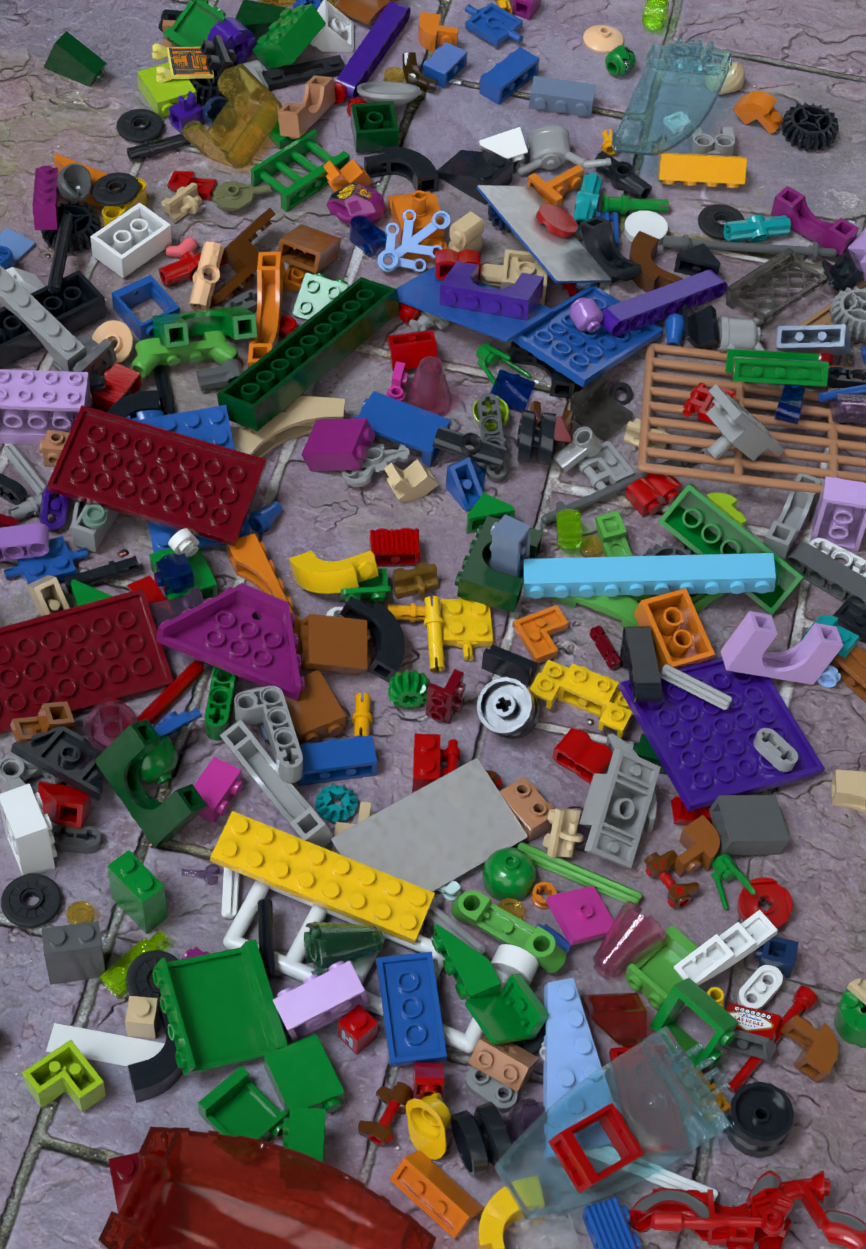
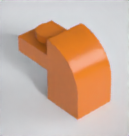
M421 12L418 41L422 47L435 52L436 47L443 46L445 42L457 47L459 28L442 26L441 14Z
M752 91L742 96L733 108V111L745 125L757 119L769 134L776 132L783 120L780 113L774 108L777 100L764 91Z
M354 159L349 161L341 170L330 160L323 166L328 172L326 175L327 182L334 192L352 182L361 183L367 187L373 182L364 168Z

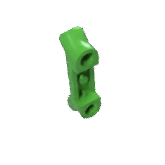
M222 331L204 332L202 341L189 342V345L169 348L161 345L159 338H151L139 341L135 345L137 357L131 366L133 370L141 373V378H148L156 366L161 364L175 366L179 363H199L203 360L213 359L222 365L226 360L237 359L238 349L227 343L226 335Z
M475 890L466 891L454 900L452 914L456 920L471 924L503 944L514 945L528 951L537 959L539 966L547 973H555L564 965L566 952L555 942L553 935L539 926L536 928L493 904L491 898Z

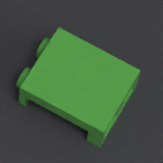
M671 925L664 931L663 939L635 965L631 963L627 967L625 979L633 990L641 992L647 998L653 1008L660 1009L673 986L683 981L673 967L698 947Z

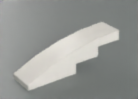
M758 910L743 923L737 922L720 936L714 935L677 963L673 969L683 980L690 978L697 985H700L755 951L777 935L778 930Z

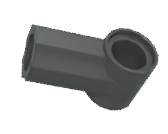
M229 359L223 362L221 367L197 371L200 390L204 391L227 386L243 373L240 361Z

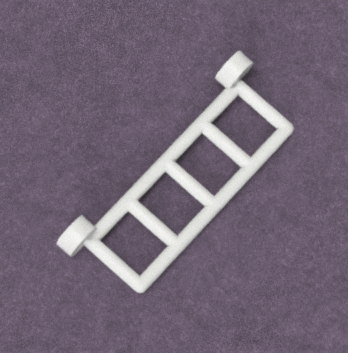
M255 880L223 939V945L228 950L240 948L245 941H249L243 937L258 911L257 902L264 899L269 889L312 907L287 955L284 956L274 951L275 970L303 982L314 974L319 976L324 974V972L303 964L302 961L327 914L370 931L353 965L361 984H363L385 939H389L419 953L432 951L436 980L444 966L443 961L445 960L441 952L437 953L431 939L418 934L415 944H412ZM499 945L491 965L501 982L500 992L511 974L520 973L530 986L539 966L537 959L532 954L514 945ZM365 991L370 1003L363 1006V1008L383 1016L381 997ZM473 1017L465 1033L442 1024L445 1044L466 1053L474 1052L479 1039L484 1034Z

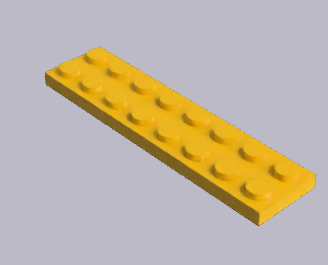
M234 811L231 812L210 857V861L412 944H415L435 894Z

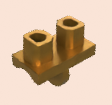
M426 562L418 563L414 569L405 570L398 568L393 570V586L396 598L415 593L418 597L425 596V591L439 588L437 566L435 563L428 565Z

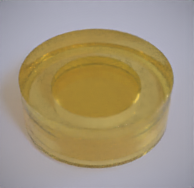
M398 67L387 68L384 71V81L403 83V70Z
M589 535L581 540L579 550L583 557H601L603 555V549L598 536Z
M507 898L499 902L498 907L522 920L524 909L518 900Z
M85 901L72 903L66 911L69 925L92 922L95 919L93 907Z

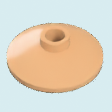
M594 25L584 32L583 41L590 50L607 54L618 45H623L624 37L618 29L612 26Z
M111 320L101 324L92 336V339L98 344L104 339L112 343L117 360L111 366H114L115 363L120 364L124 362L133 349L134 339L132 331L126 324L120 321Z

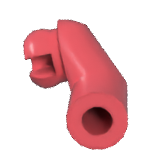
M188 237L178 246L167 245L166 256L181 257L188 251H195L197 248L196 239Z

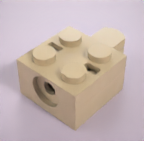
M505 249L504 264H484L480 271V282L503 289L515 284L521 273L544 276L543 297L539 304L544 305L548 273L530 252Z

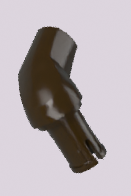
M415 52L403 53L402 66L406 83L434 93L436 87L428 84L437 86L438 79L421 75L420 69L417 66Z

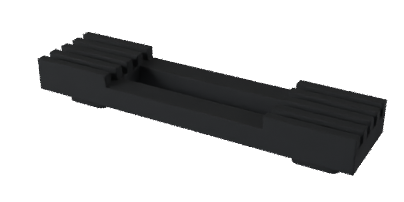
M336 55L262 71L269 91L287 88L290 84L308 81L314 75L337 77L346 65L341 56ZM322 67V69L285 77V75Z

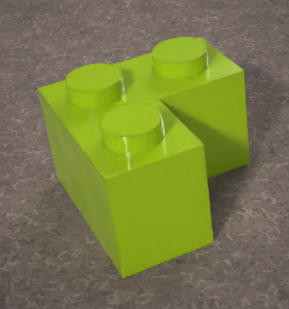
M69 1040L22 1072L25 1087L41 1108L64 1092H67L82 1113L106 1097L104 1081L72 1040Z

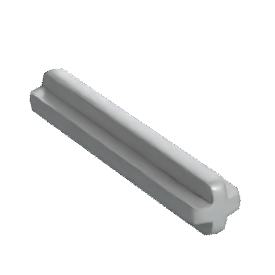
M15 444L6 446L4 451L7 458L36 495H42L43 489L47 484Z
M665 664L660 672V678L723 710H727L732 701L731 696L668 664Z
M430 905L426 914V918L434 925H440L480 954L485 952V947L437 906Z

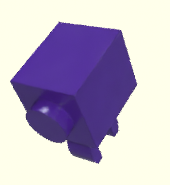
M191 91L188 92L187 99L180 95L178 97L179 103L169 107L170 124L179 133L190 132L203 126V108L200 104L196 103V96Z

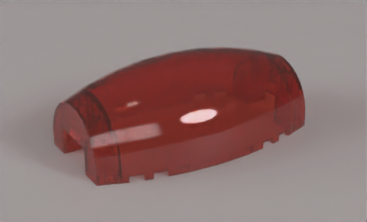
M150 1127L138 1153L140 1168L119 1213L111 1211L98 1239L102 1249H434L436 1244V1237L425 1227L421 1226L407 1212H402L392 1205L391 1201L385 1196H379L374 1191L365 1187L366 1184L340 1169L306 1154L267 1141L241 1135L237 1137L219 1134V1131L208 1130V1133L190 1131V1128Z

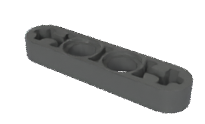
M485 393L478 399L477 408L481 440L505 447L499 400L494 394ZM486 401H490L492 405L491 415H487ZM487 422H494L498 428L493 432H489L484 426ZM506 454L501 469H499L500 474L498 475L495 474V471H492L494 469L493 466L485 464L486 475L490 481L501 482L506 478L508 470Z

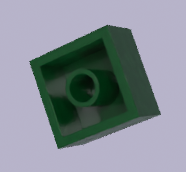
M393 101L351 104L350 124L356 153L382 151L384 147H398L399 128Z

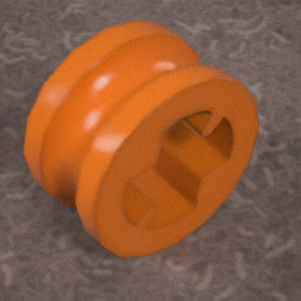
M539 882L533 888L532 903L539 909H549L546 903L547 899H542L540 893L546 892V896L549 897L550 895L557 894L556 888L549 882Z

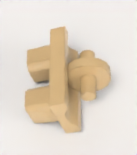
M191 183L187 187H180L175 196L171 199L166 198L161 202L162 208L165 213L169 214L171 222L176 223L188 213L195 214L199 211V205L203 201L198 194L196 183Z
M636 418L633 422H628L623 442L639 447L641 419ZM650 428V432L668 434L667 428ZM649 441L650 448H666L667 443Z
M563 808L549 810L547 820L552 824L551 833H547L543 840V846L548 849L547 856L572 858L575 842L583 841V835L577 833L580 810Z

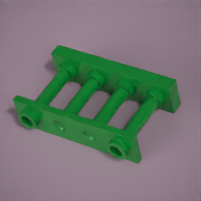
M313 129L260 164L255 165L251 169V185L255 187L263 181L269 184L281 194V208L288 212L329 185L326 177L328 172L323 167L326 163L316 166L304 157L305 154L312 151L326 161V163L330 160L339 170L350 161V155L343 151L333 157L317 145V130ZM297 161L310 173L302 177L288 167V165ZM281 171L295 183L285 187L272 176Z
M727 348L725 372H733V381L827 386L829 362L819 361L818 353Z

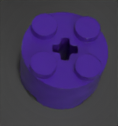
M227 17L225 18L226 21L222 23L219 21L212 27L207 40L213 41L215 35H220L225 47L236 52L237 60L233 65L236 67L238 64L247 62V59L258 43L254 34L236 18Z

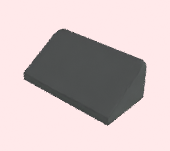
M737 1029L733 1031L736 1035L731 1043L723 1047L767 1061L771 1060L776 1050V1044L770 1038Z

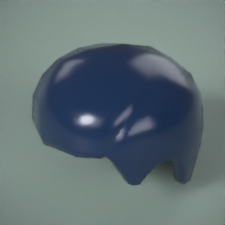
M212 97L204 105L203 119L210 128L225 131L230 129L235 122V118L232 116V109L234 107L224 97Z

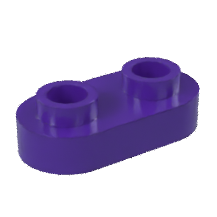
M45 486L42 492L39 521L41 524L48 526L50 531L61 528L65 523L69 497L58 494L57 499H54L51 496V492L47 491ZM49 514L53 515L55 518V521L53 523L49 522L48 520Z

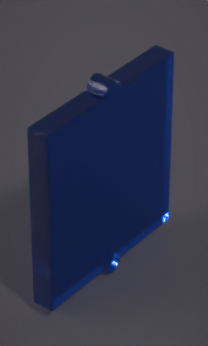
M500 369L490 393L504 400L508 404L509 409L522 413L526 408L535 382L520 377L519 374L515 375Z

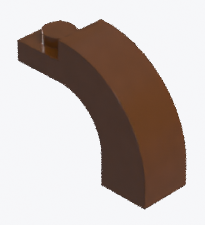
M639 231L632 241L629 260L640 264L642 270L641 274L634 276L632 279L634 283L647 293L682 280L683 278L659 268L652 261L657 253L659 239Z

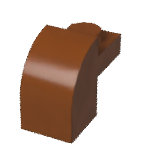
M65 701L44 703L37 717L12 719L10 726L16 742L19 741L22 744L32 740L33 735L48 732L50 729L60 725L72 730L75 722L68 702Z
M702 815L682 830L679 842L687 850L676 857L673 871L679 877L686 873H694L700 866L709 871L712 868V862L717 857L720 847L719 834L715 827Z
M795 1015L784 1024L780 1032L803 1048L793 1066L814 1082H818L829 1074L837 1059L838 1042L836 1036L827 1024L824 1023L815 1029L810 1021Z

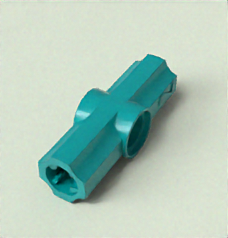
M596 173L584 175L581 190H578L573 218L578 224L577 231L580 232V223L592 219L593 215L597 212L602 178Z
M759 214L751 216L746 220L726 222L723 234L728 242L750 240L752 243H757L769 237L788 235L791 222L786 215L764 218V215Z

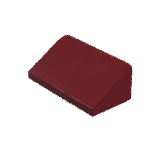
M557 416L554 440L572 442L562 417Z

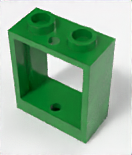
M687 978L673 986L651 1022L650 1027L700 1071L708 1065L713 1067L720 1061L723 1056L721 1050L734 1039L736 1034L733 1031L739 1022L694 981ZM685 1004L716 1031L705 1049L675 1023Z

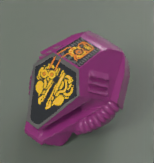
M352 182L332 193L326 205L330 214L336 215L344 224L354 228L362 227L366 223L378 222L385 212L383 196L373 188L356 182Z

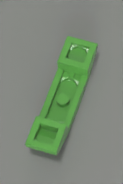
M619 511L596 516V527L605 557L633 556L625 538L627 531ZM626 595L638 603L641 600L653 597L652 595Z
M617 595L615 597L591 596L587 598L582 596L553 597L554 600L576 608L579 603L622 620L621 627L639 626L634 616V611L639 603L626 595Z

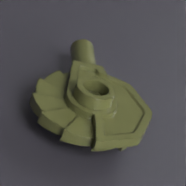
M226 181L218 185L216 190L213 191L214 197L212 200L221 209L239 211L250 205L256 195L270 193L271 189L269 184L253 187L252 185H246L237 181Z

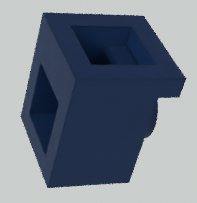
M776 936L772 937L756 949L754 959L759 960L758 968L763 965L774 966L784 974L785 978H790L795 965L799 942Z

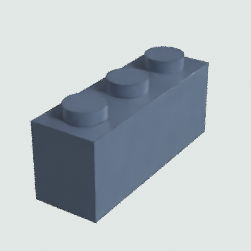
M534 76L529 109L591 117L596 85Z
M846 324L778 326L776 343L778 351L824 352L832 355H850L851 331Z
M505 514L499 522L493 524L490 535H492L490 551H492L489 566L498 572L524 579V559H529L531 526Z

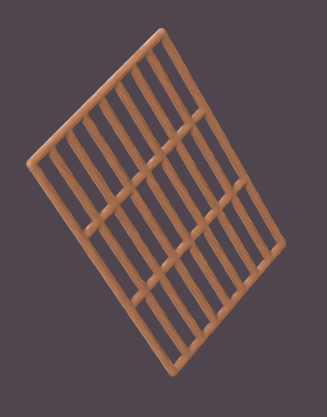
M650 343L646 346L638 470L640 472L821 494L823 484L743 475V469L798 475V473L808 474L824 479L826 476L866 483V474L839 471V465L866 468V458L838 455V449L866 452V443L838 439V434L866 437L865 427L838 424V419L866 422V413L837 409V404L866 407V398L851 396L825 401L828 403V408L745 398V393L819 401L818 395L822 392L654 372V367L726 376L733 375V372H725V366L655 358V353L726 361L727 352ZM829 365V368H830V367L855 368V367H846V366H838V365ZM653 381L697 386L699 383H704L707 388H712L716 384L720 387L736 391L734 400L744 408L828 417V423L752 414L763 425L828 432V438L769 431L778 442L829 448V454L784 448L785 451L780 456L775 455L772 451L769 453L764 451L761 455L829 463V469L743 459L744 453L734 445L727 450L734 452V458L720 456L718 460L712 455L650 448L649 441L708 448L716 441L713 439L650 432V426L723 435L715 424L651 417V411L683 415L682 412L684 410L683 405L652 402V396L687 400L691 397V391L653 387ZM816 386V387L828 388V391L837 390V389L830 388V387H828V386ZM698 412L692 413L691 416H697V417H698V414H699V413H698ZM648 457L734 467L733 473L647 462Z

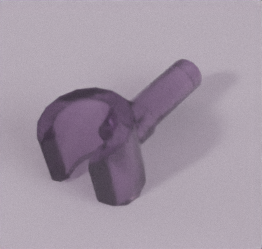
M216 864L208 865L205 870L182 869V876L204 878V881L209 885L216 884L219 878L218 876H211L210 873H220V867Z

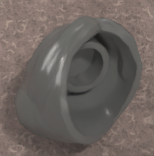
M72 163L63 168L56 180L59 194L65 200L71 202L86 200L91 192V175L87 168L78 163Z

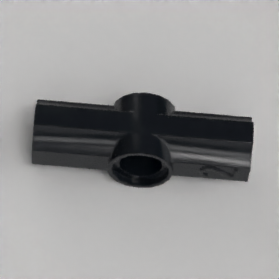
M604 151L597 154L594 160L611 158L612 165L601 166L596 169L612 180L611 184L615 189L620 191L626 190L637 199H647L652 191V186L633 173V167L630 163L619 162Z
M441 426L437 430L432 446L459 455L461 460L470 457L473 461L501 469L507 451L505 447L481 440L475 433L462 434ZM466 445H471V446H473L475 449L469 450V449H467L465 446H466Z

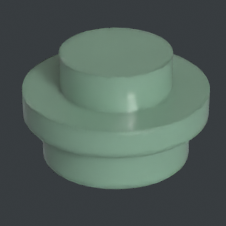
M100 505L88 506L82 515L83 523L89 528H100L106 524L108 519L107 512Z

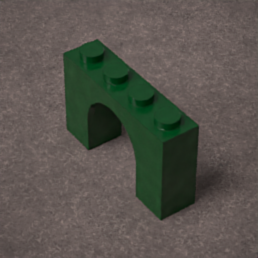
M487 516L484 524H479L476 532L477 540L473 539L469 548L470 556L466 555L462 564L463 572L459 571L456 576L455 586H458L457 597L514 613L521 597L524 579L498 572L485 563L486 560L491 558L492 551H490L492 543L491 528L495 522L501 520ZM531 528L529 559L537 558L543 536V531Z
M148 719L130 724L94 761L153 847L171 841L208 805L193 784L175 790L163 803L154 800L146 792L141 780V765L144 758L162 739Z

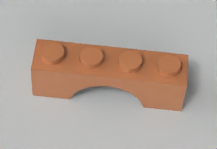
M314 75L305 84L302 104L286 103L278 111L281 136H288L291 139L300 138L336 101L333 77Z

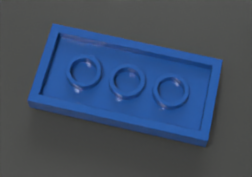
M432 951L376 958L390 1068L414 1065V1062L433 1063L447 1061Z

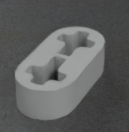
M762 728L757 732L753 741L755 749L779 771H791L798 760V754L795 749L770 728Z

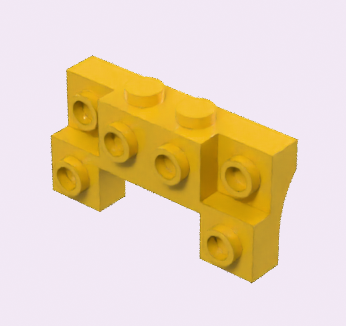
M548 659L541 673L538 672L530 687V690L534 692L536 697L547 701L546 708L551 709L558 696L559 701L600 717L598 730L603 731L605 726L618 731L617 736L621 739L634 717L618 688L619 682L614 681L608 676H602L590 671L584 666L572 663L570 668Z

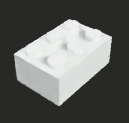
M138 203L90 236L92 256L122 278H125L166 249L167 245L172 244L171 225L141 203Z
M30 784L1 793L0 808L6 836L22 875L41 874L55 869L53 858L57 857V852L51 831L52 824L48 814H44L42 810L43 803L39 793H33Z

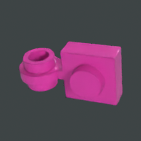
M396 361L391 388L387 391L386 395L402 402L405 400V392L402 390V386H407L409 373H405V363Z

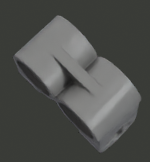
M690 126L688 133L690 154L733 156L735 146L733 127L721 126L720 134L716 135L713 139L711 135L702 133L701 126Z
M17 755L7 756L0 761V786L5 792L26 785L25 782L30 777L33 778L41 775L49 783L60 785L64 782Z

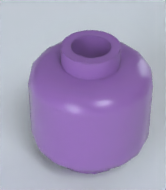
M582 297L571 305L569 315L579 331H589L591 333L601 326L603 313L595 300Z

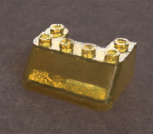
M243 64L225 69L218 79V89L228 99V102L207 130L198 121H191L180 132L203 156L235 169L244 168L250 163L279 121L278 111L282 108L280 101Z

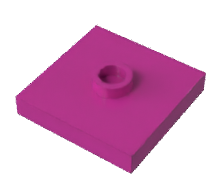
M593 885L550 895L546 900L570 946L612 936L619 930Z

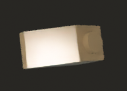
M47 575L26 585L35 608L41 616L70 609L57 577Z

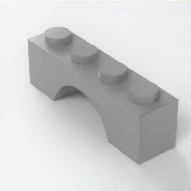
M798 473L795 479L798 482L821 484L822 482L821 479L808 474ZM790 490L780 517L772 523L764 542L786 559L817 500V493Z

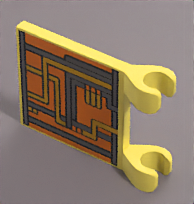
M160 44L152 46V58L154 60H161L168 57L170 69L162 66L157 67V82L164 83L171 79L214 78L213 70H208L206 66L208 55H202L200 47H165Z

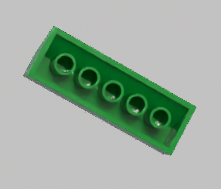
M688 484L658 521V523L698 555L774 553L776 573L774 592H744L771 615L777 611L806 577V575L693 484Z

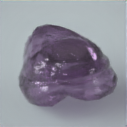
M526 1098L517 1102L512 1107L505 1125L512 1146L532 1148L545 1143V1135H543L545 1107L542 1102Z

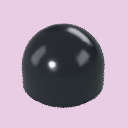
M620 382L611 386L608 396L613 403L626 405L631 401L633 392L628 384ZM616 390L625 392V400L620 401L617 399Z

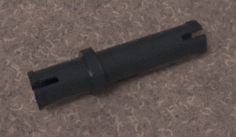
M186 131L185 133L152 142L148 140L142 145L127 148V155L131 162L144 157L153 158L155 154L191 145V136Z
M136 556L118 562L112 560L108 562V565L65 576L63 579L67 592L72 591L71 581L73 579L89 586L109 579L118 580L120 576L140 571Z

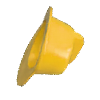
M434 1093L421 1099L409 1100L406 1104L409 1135L414 1147L418 1151H422L430 1159L437 1160L443 1157L446 1152L445 1132L451 1123L452 1117L449 1108L443 1103L441 1094Z

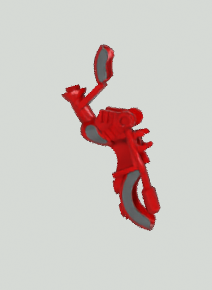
M824 1170L816 1173L811 1178L782 1182L781 1177L773 1171L765 1172L756 1181L746 1199V1203L735 1207L716 1203L714 1201L713 1189H707L706 1193L698 1190L685 1191L674 1188L653 1189V1192L642 1197L630 1210V1225L640 1233L647 1232L650 1228L681 1232L683 1229H691L702 1241H708V1245L727 1246V1249H753L754 1243L757 1242L758 1249H782L781 1247L792 1223L787 1216L794 1205V1200L800 1199L818 1229L823 1230L826 1239L830 1243L838 1244L848 1249L866 1248V1223L849 1213L837 1210H827L824 1212L819 1203H824V1196H830V1178H825Z

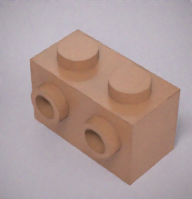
M525 776L499 791L527 833L526 840L529 843L552 829V824L549 823L547 818L549 810L555 809V807L549 801H545L540 795L538 787L534 783H530Z

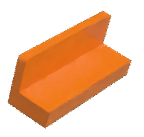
M420 1150L404 1157L389 1179L453 1239L460 1236L471 1218L479 1215L484 1209L482 1205Z

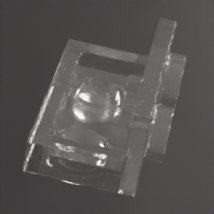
M559 1207L546 1209L542 1212L543 1216L535 1219L526 1217L517 1220L515 1226L508 1229L509 1235L514 1237L517 1249L580 1248L570 1213L559 1209Z

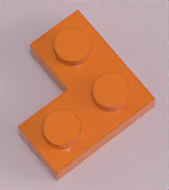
M554 605L514 620L512 627L532 660L540 663L558 656V649L550 635L568 629L569 622L558 605Z

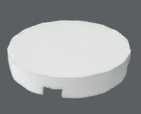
M637 211L627 217L624 224V234L632 242L636 234L642 231L658 238L659 245L663 241V235L667 236L668 225L665 219L658 213Z

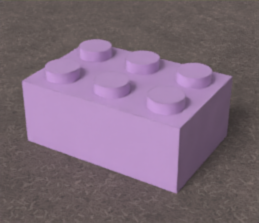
M826 476L812 521L810 542L815 538H823L845 550L858 552L866 529V483Z
M339 961L328 968V972L320 976L318 974L311 975L303 981V985L295 989L292 987L286 988L277 994V998L273 999L294 1042L344 1017L358 1004L363 1007L370 1003L350 961L346 963Z

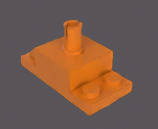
M418 190L411 194L387 196V204L392 221L399 227L397 238L400 246L402 245L404 228L402 214L406 210L412 209L416 213L412 237L432 222V216L436 212L441 211L436 194H431L430 191ZM406 213V219L412 220L413 215ZM441 217L436 219L439 225H443L444 221ZM436 229L418 245L432 247L439 245L443 249H448L444 239L445 229ZM436 248L433 249V254H434V255H435V251L438 250V249H436ZM408 252L403 255L404 259L414 261L418 258L423 259L425 262L435 261L429 255Z

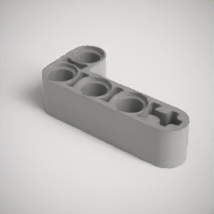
M266 686L238 693L234 698L236 721L241 719L245 725L263 722L279 776L288 783L299 781L303 775V755L282 690L276 686Z

